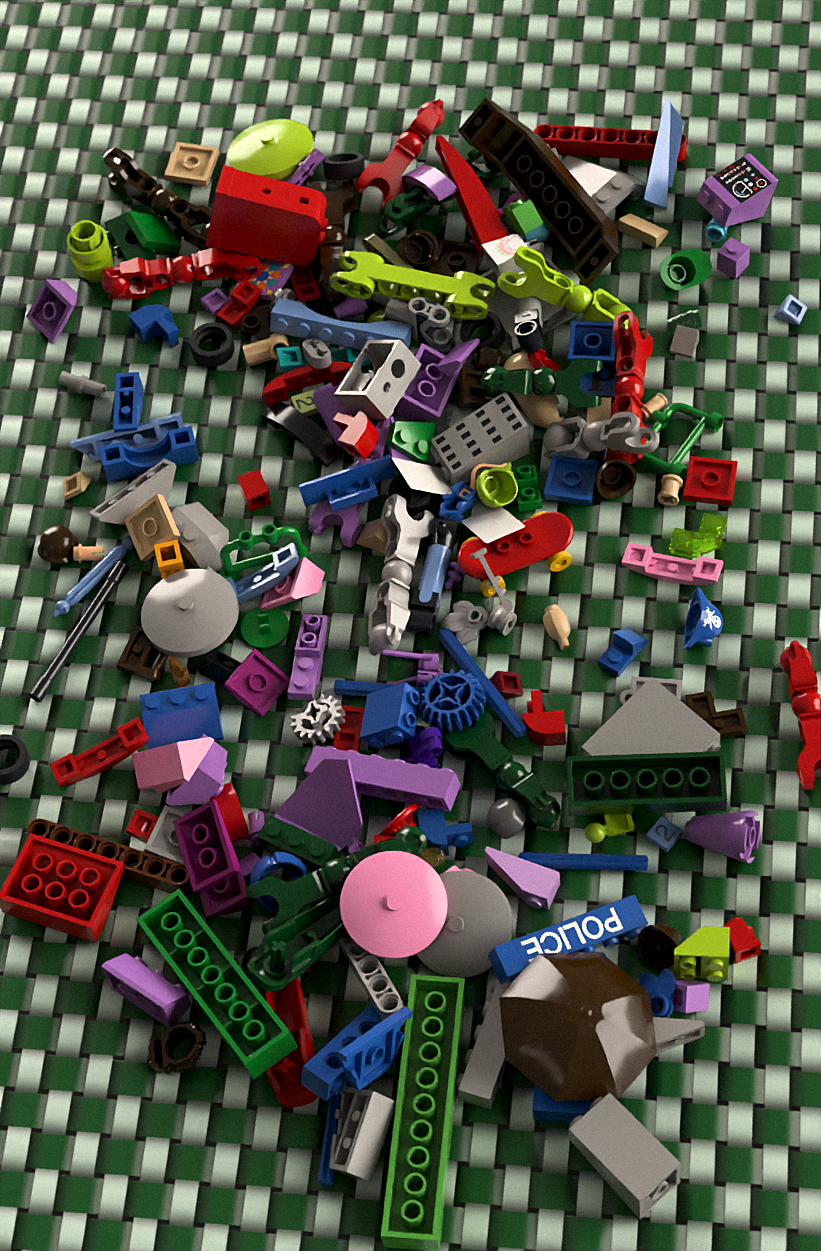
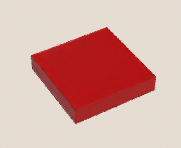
M690 456L683 501L732 506L738 461Z

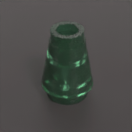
M690 308L667 320L670 333L675 332L677 325L693 329L702 327L698 309L692 310Z

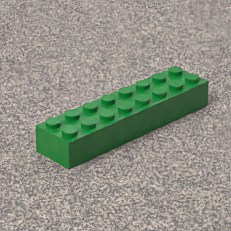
M180 889L136 919L146 937L253 1079L298 1048L290 1031Z

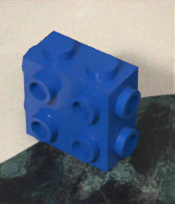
M406 682L367 694L360 738L375 749L414 738L419 712V695L421 694Z

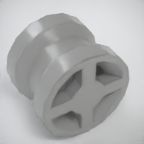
M497 605L488 617L487 626L492 629L497 628L500 634L506 636L513 629L517 615L513 612L508 613L503 606Z

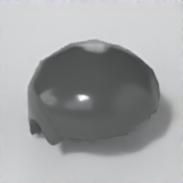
M511 798L498 799L490 806L487 813V826L496 835L503 839H509L522 829L526 820V809Z

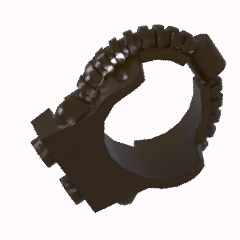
M190 1021L171 1026L165 1031L167 1034L161 1035V1039L156 1037L149 1039L150 1067L157 1073H165L167 1075H170L172 1072L189 1073L195 1071L196 1066L194 1064L200 1059L199 1056L202 1055L203 1046L207 1044L206 1032L202 1031L196 1023ZM194 1034L196 1044H194L192 1051L185 1058L174 1060L173 1053L177 1044L183 1039L192 1037Z

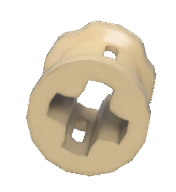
M666 474L661 479L663 486L657 498L663 505L675 506L679 502L678 491L682 487L683 480L677 475Z

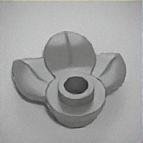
M459 601L453 604L454 613L447 615L441 623L442 629H450L451 632H456V638L463 646L477 637L478 630H482L487 626L489 615L483 607H474L468 601Z

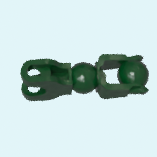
M576 358L566 368L556 369V372L548 367H539L534 371L529 368L507 371L505 368L496 365L484 371L481 377V384L485 392L494 396L504 392L524 395L533 392L537 396L546 397L555 392V395L565 396L575 407H598L602 404V399L597 394L584 392L580 387V380L586 373L600 371L603 367V361L599 359Z

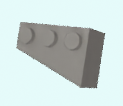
M345 1086L339 1093L341 1095L340 1109H336L335 1118L339 1122L337 1134H333L329 1168L351 1178L371 1182L390 1121L393 1117L396 1101L374 1091L357 1090L353 1087Z

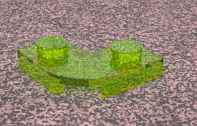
M704 513L699 532L674 528L669 545V553L699 558L703 554L719 549L724 538L728 517Z

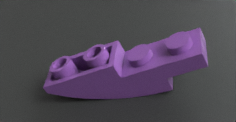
M303 614L295 647L296 657L287 692L288 699L313 701L315 689H318L324 657L327 615Z

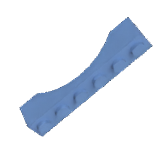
M282 298L278 299L271 311L270 332L305 339H320L325 343L359 350L364 348L368 340H401L407 348H409L411 343L412 324L392 320L373 323L339 321L320 315L307 308L301 302Z

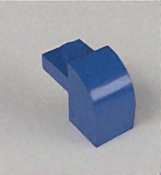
M157 304L147 305L128 315L132 330L144 343L160 334L171 348L179 344L177 337L179 330L174 324L171 310L167 307Z
M435 808L417 810L419 828L426 835V848L430 852L441 856H449L448 846L464 847L474 843L471 822L445 825L443 810Z

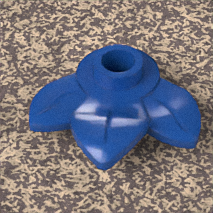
M664 969L659 977L648 973H641L639 984L650 994L653 1017L668 1018L674 1009L672 996L676 989V983L673 974L668 969ZM663 1002L664 1006H663V1009H662V1011H661V1010H660V1004Z

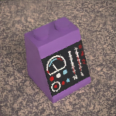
M749 153L705 180L696 200L724 227L763 217L779 180Z

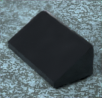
M215 649L202 658L199 673L223 686L241 665V662Z

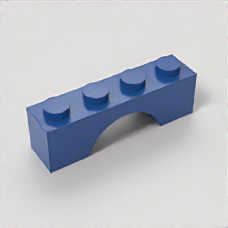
M192 426L170 430L164 440L147 448H132L123 442L99 447L108 482L143 474L163 459L175 463L176 466L200 461Z

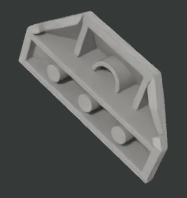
M163 459L91 510L89 514L99 521L126 526L124 519L156 494L163 495L165 501L169 500L176 471L175 463Z
M199 502L169 506L168 508L180 533L176 540H178L182 556L194 568L207 569L209 566L218 574L222 567L220 550L229 542V530Z

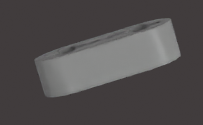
M308 339L302 343L303 356L312 367L322 369L332 364L331 351L320 339Z

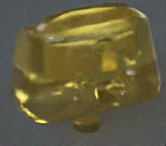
M432 847L425 849L419 858L433 868L444 864L445 855L442 849Z

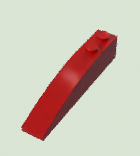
M437 135L436 153L446 176L457 186L458 191L454 192V196L479 256L484 257L482 245L509 236L508 229L506 227L503 228L499 209H495L484 185L470 165L442 135Z

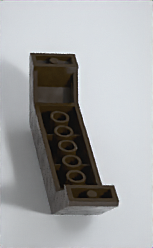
M485 97L459 128L458 132L470 146L477 149L501 169L526 201L531 199L541 219L573 256L575 264L573 271L584 285L589 287L619 253L617 227L539 135L491 99Z

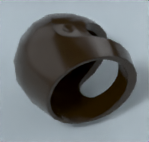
M421 229L401 237L397 246L399 257L414 269H420L429 264L438 252L436 237L431 232Z

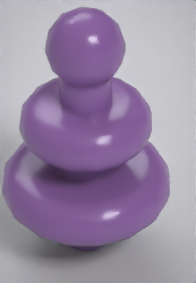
M457 562L449 563L452 571L449 570L446 573L449 578L444 582L446 589H451L453 582L461 580L459 575H467L462 571Z

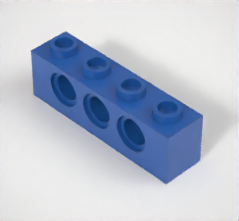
M369 1005L303 1066L301 1084L326 1102L334 1094L338 1095L348 1082L338 1058V1052L355 1041L357 1037L368 1032L376 1024L382 1022L373 1005Z

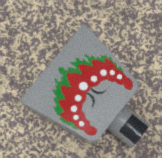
M513 234L482 245L487 264L499 278L506 270L517 273L524 272L515 264L514 253L520 246H526L538 252L541 251L538 240L534 238L524 242L518 234Z

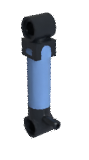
M436 517L433 520L431 541L418 589L414 590L411 601L410 616L406 624L407 633L426 636L433 635L440 609V596L454 544L456 545L459 537V521Z

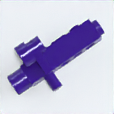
M416 725L414 738L407 739L411 756L399 759L406 763L415 765L422 763L437 769L438 762L436 756L443 752L440 729L437 727L425 729L424 726Z

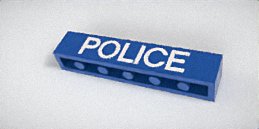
M632 895L498 945L491 950L488 958L500 984L502 985L507 982L512 984L538 954L596 952V948L602 946L608 949L617 945L619 940L625 937L628 940L637 938L641 930L648 924V921L636 896Z

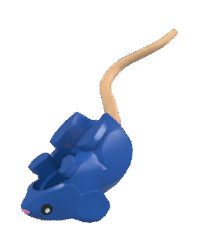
M482 463L475 466L471 472L470 487L461 481L452 487L451 494L443 495L444 501L441 503L439 515L444 519L462 521L464 518L462 513L469 511L477 501V492L475 490L476 471L483 467H504L507 463L501 465Z

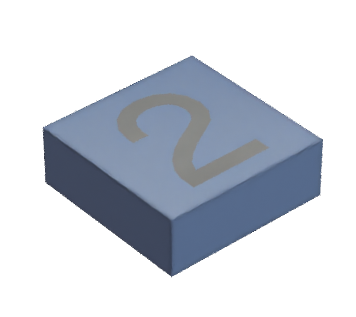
M661 816L646 834V839L665 852H668L681 837L683 830Z

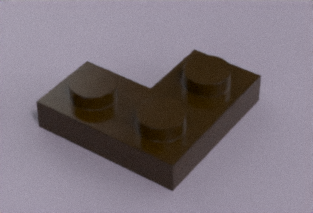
M711 691L686 695L687 707L720 734V739L747 734V726L742 708L716 712Z

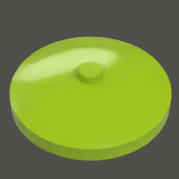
M275 119L258 123L241 132L229 146L227 157L230 167L236 170L279 180L292 175L298 169V164L300 162L303 163L313 151L315 144L311 131L304 124L289 119Z

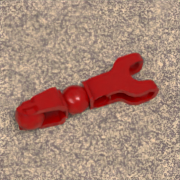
M441 99L422 104L418 109L417 117L406 132L397 138L395 147L386 160L382 163L369 164L353 188L360 193L370 186L379 188L384 197L380 208L383 210L390 200L403 194L404 183L402 175L412 160L421 154L423 145L433 130L443 123L445 116L443 110L444 102Z
M792 641L790 646L782 652L780 665L788 676L789 698L792 700V711L798 718L799 732L804 748L798 757L796 772L802 790H810L814 787V772L821 768V696L817 693L818 681L812 667L811 654L798 641Z

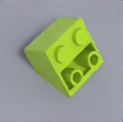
M702 926L674 949V977H679L682 980L706 978L713 982L721 981L722 979L728 980L730 927Z

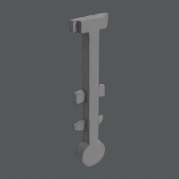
M486 547L470 556L473 560L479 558L489 578L485 583L487 587L492 585L496 592L492 597H499L501 601L499 605L503 606L506 612H510L513 604L505 599L503 595L506 589H500L497 583L501 580L499 575L494 577L483 556L487 552Z

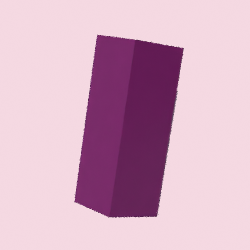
M212 800L173 821L193 892L200 894L207 918L244 911L250 899L245 893L247 885L216 800Z

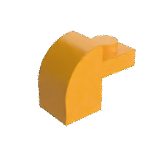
M178 540L154 545L162 579L175 572L185 570Z

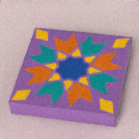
M257 257L263 267L260 276L248 281L262 289L259 299L272 301L269 299V296L280 287L283 288L294 267L289 263ZM251 266V267H248V268H246V269H249V270H250V269H254L255 267H254V266ZM238 281L237 284L235 285L234 289H235L242 281Z

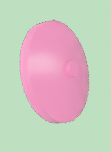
M402 851L380 852L361 861L348 875L340 896L341 920L350 938L364 951L385 959L410 957L427 948L441 931L447 913L446 891L439 875L421 858Z

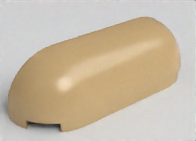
M521 352L512 355L503 367L507 371L523 368L535 370L528 360V354H521ZM533 392L528 395L512 393L528 419L535 425L542 428H550L552 422H561L564 417L559 416L556 405L560 404L555 393L546 397L537 396Z

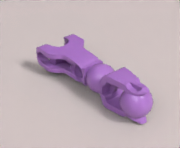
M390 416L388 420L382 419L375 425L379 434L376 446L366 460L359 458L353 463L352 467L390 455L386 440L389 426L395 422L393 416ZM328 500L318 503L308 522L309 532L321 535L328 526L334 524L341 525L340 538L342 545L353 547L362 532L359 514L366 502H360L346 509L332 511Z

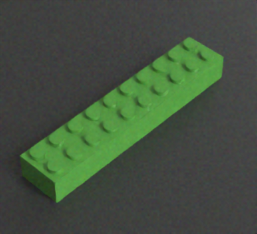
M411 974L407 1008L413 1010L411 1019H406L405 1036L381 1229L383 1247L440 1251L456 1083L467 993L465 978Z

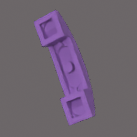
M421 165L402 176L404 187L410 189L417 185L425 188L429 197L438 201L458 191L457 186L446 175L428 165Z

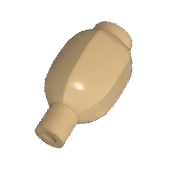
M558 605L546 607L544 609L543 623L547 633L553 640L558 641L561 650L569 648L570 645L567 637L570 634V624L565 612L559 609Z

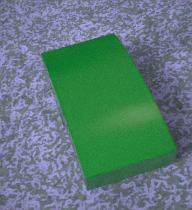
M522 465L512 468L513 476L518 485L516 499L519 512L543 509L536 466Z

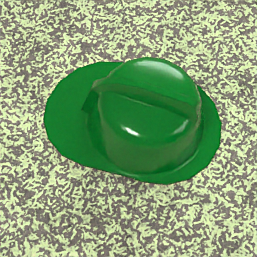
M695 248L672 254L666 257L660 265L661 281L670 289L676 291L698 285L707 280L711 274V260L705 252Z

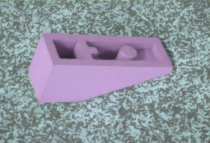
M486 846V863L530 907L549 910L560 886V873Z

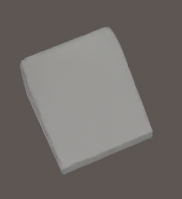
M677 325L670 353L692 358L699 342V330Z

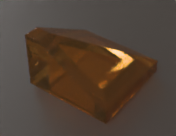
M169 656L167 659L176 689L186 687L191 682L188 669L174 657Z

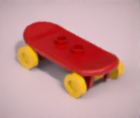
M542 511L535 513L529 519L521 521L525 525L524 528L490 543H485L478 536L471 537L462 543L458 551L457 560L459 567L468 576L479 579L482 582L480 589L486 597H492L496 592L492 585L487 587L485 582L489 578L479 558L473 560L470 556L486 547L487 552L483 556L494 577L499 575L501 579L497 582L500 589L505 588V582L501 575L540 562L548 558L547 564L551 571H561L572 563L570 553L565 550L570 545L574 532L569 518L559 512Z

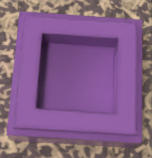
M218 287L199 299L200 304L213 317L217 316L216 314L230 301Z

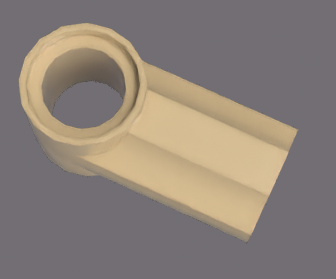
M273 333L268 339L243 346L248 365L252 366L272 359L278 360L277 349L274 346L276 344H283V347H289L287 336L285 334Z

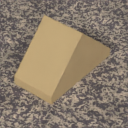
M381 518L367 522L356 543L385 554L388 536L382 525Z

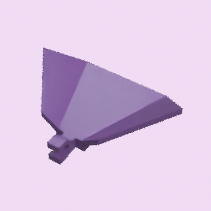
M323 759L276 811L274 817L336 845L339 853L348 847L349 853L352 854L366 846L357 838L361 833L360 829L363 825L350 759Z

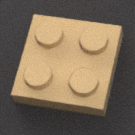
M177 142L164 174L165 180L207 187L220 154L219 148Z
M160 494L153 496L124 519L142 561H148L156 555L155 544L176 540L180 536L165 498Z

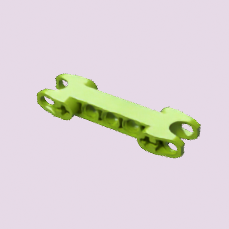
M365 251L342 252L339 257V266L348 272H336L331 276V287L348 296L369 299L375 293L410 301L415 297H422L448 309L450 317L458 319L480 320L486 318L488 305L480 299L491 298L495 293V283L474 273L459 271L453 277L384 264L381 256ZM350 258L354 260L356 264L347 263L345 259ZM337 280H343L348 282L349 284L341 285L337 282ZM484 285L489 288V291H484L477 287ZM471 307H478L482 312H475Z

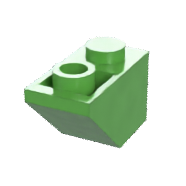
M519 199L502 208L504 213L501 214V223L512 233L519 236L525 235L543 224L531 199L525 202Z

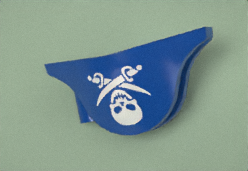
M698 587L694 589L684 630V649L686 650L695 643L709 648L712 644V639L719 635L723 628V618L720 611L707 600L703 591Z

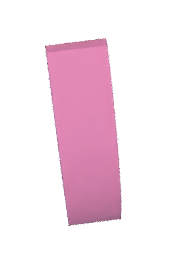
M628 543L621 562L623 566L645 576L684 585L717 584L723 566L722 560L699 556L698 561L653 553L652 547Z

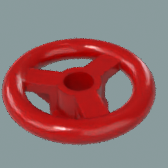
M414 802L406 807L379 835L391 836L405 826H417L412 817L419 809V804Z

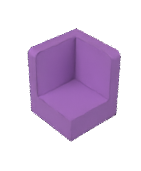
M675 980L676 989L672 996L673 1010L683 1013L708 1010L710 983L697 980Z

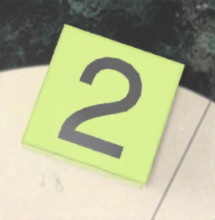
M311 390L291 397L294 408L306 416L319 413L313 402L314 391Z

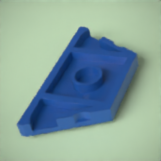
M405 1006L338 1052V1058L350 1086L361 1090L393 1067L398 1055V1049L405 1036L404 1033L400 1032L403 1021L411 1019L413 1010Z

